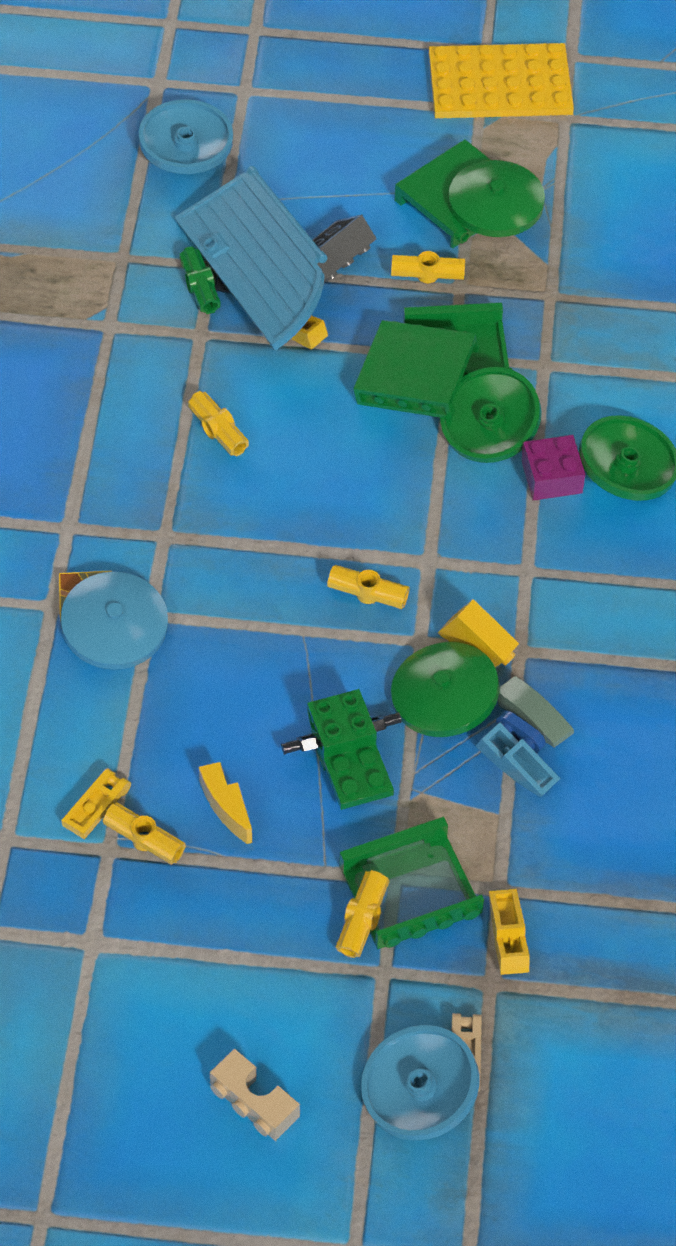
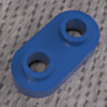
M506 710L496 719V724L501 723L518 742L523 739L536 753L546 745L543 735L514 713Z

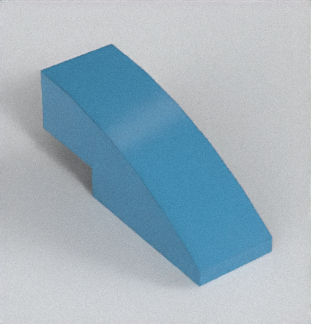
M498 723L476 745L500 770L539 797H542L560 780L558 775L523 739L518 742L501 723Z

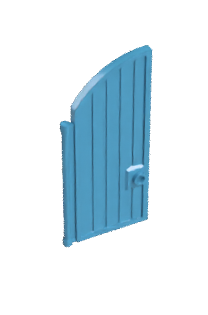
M250 166L246 173L237 176L174 218L276 351L299 332L314 312L322 294L325 277L317 263H325L328 257L318 248L259 175L257 169L254 166Z

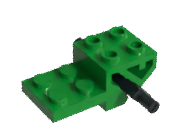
M360 689L308 702L307 714L312 733L297 737L294 741L281 743L283 754L286 755L299 750L303 752L316 748L322 768L327 772L341 810L394 796V788L377 748L376 739L378 731L387 729V726L402 723L399 712L383 717L381 715L370 717Z

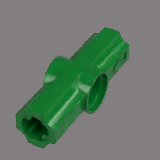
M193 246L184 248L179 253V260L185 272L188 291L190 294H194L201 312L207 315L215 313L221 307V302L215 289L212 271L210 267H206L199 249Z

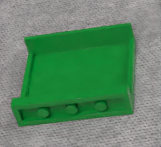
M464 139L396 183L395 202L400 206L410 202L451 236L450 247L453 249L459 244L465 243L476 233L463 227L450 211L448 199L451 182L465 167L491 159Z
M502 302L404 308L403 323L476 334L479 352H472L463 376L487 367H503L512 370V368H509L502 322Z
M382 320L353 388L357 404L452 419L455 413L453 400L472 352H479L476 334Z

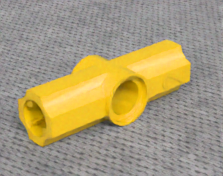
M424 251L419 256L392 255L391 276L417 277L419 281L427 284L435 282L438 278L464 280L465 259L443 258L432 251Z
M198 391L194 393L188 401V407L201 421L207 436L210 439L216 438L231 456L235 455L237 457L244 453V450L249 446V440L235 426L231 413L226 408L220 409L206 392Z
M338 565L332 566L327 581V587L356 595L357 599L364 604L379 602L399 609L405 607L410 591L408 586L380 578V575L374 570L358 572Z
M118 802L112 804L107 809L103 818L104 825L131 840L137 850L149 851L171 865L178 862L186 848V844L156 826L155 821L151 817L139 816ZM148 832L149 834L141 835L140 833Z
M372 870L365 872L356 897L352 898L347 905L345 925L336 945L337 951L351 958L360 957L370 930H374L378 925L381 914L380 905L390 882L388 877L380 872Z

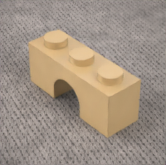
M233 1049L210 1072L211 1090L219 1098L223 1099L225 1097L232 1103V1107L238 1115L243 1118L247 1116L253 1121L255 1128L263 1136L269 1135L276 1141L300 1117V1104L279 1086L264 1096L252 1094L248 1088L256 1081V1066L236 1049Z

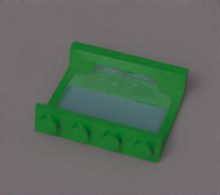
M444 816L340 851L339 866L354 898L357 895L365 872L371 870L380 872L388 877L390 881L380 905L381 914L378 925L374 930H370L377 950L384 947L392 948L406 939L420 938L429 931L438 928L446 929L455 922L464 919L472 920L483 913L484 898L482 895H475L447 837L448 824Z

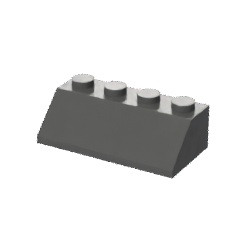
M363 215L336 220L312 239L328 257L325 263H317L325 276L324 281H329L337 276V270L354 262L353 258L357 254L361 255L371 248L370 244L376 240Z

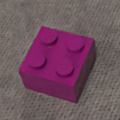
M573 435L523 442L521 462L533 501L583 493L585 472Z

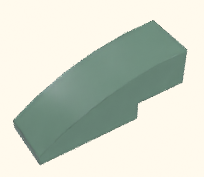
M514 676L500 686L499 707L514 713L537 729L543 735L547 744L555 748L574 734V729L544 697L518 677Z

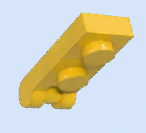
M109 768L105 769L61 820L62 826L85 840L103 819L107 809L112 804H115L121 796L127 794L131 787V782L125 778H118L116 773ZM112 786L113 788H112V790H110V789H108V788H106V787Z

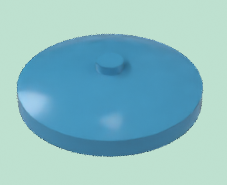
M188 99L174 100L155 107L143 118L139 127V145L144 156L152 164L163 170L178 174L200 173L216 167L227 158L233 146V128L227 116L218 108L208 103Z
M104 572L90 576L78 583L69 592L62 606L61 630L65 642L76 656L96 667L125 669L139 665L158 651L167 633L168 614L163 598L150 583L132 574Z
M432 1025L412 1026L390 1035L372 1052L362 1075V1098L373 1120L387 1133L406 1140H427L450 1131L470 1112L478 1095L480 1083L479 1069L470 1048L455 1033Z

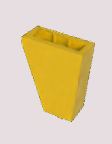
M474 599L455 613L438 631V634L449 642L464 643L481 650L490 658L495 668L501 663L506 666L515 657L516 654L513 650L519 645Z

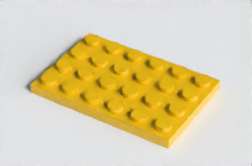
M565 43L429 46L435 119L573 115L574 106Z

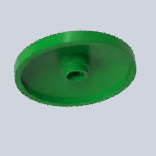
M486 160L465 167L454 177L449 188L448 202L454 218L468 230L489 237H508L520 234L536 224L544 210L545 192L540 180L525 167L509 161Z
M487 367L475 370L462 377L453 400L455 409L453 418H440L443 434L453 450L462 457L475 462L493 463L515 456L523 450V442L533 440L540 426L542 410L537 392L527 378L508 368Z
M607 416L593 422L586 429L580 441L579 455L585 472L594 483L615 496L635 501L655 499L667 493L676 480L675 446L661 430L646 421L630 416Z
M442 642L416 651L400 665L392 680L391 698L396 713L399 712L402 722L407 727L426 736L449 737L475 728L490 715L497 703L500 685L493 662L481 650L464 643Z

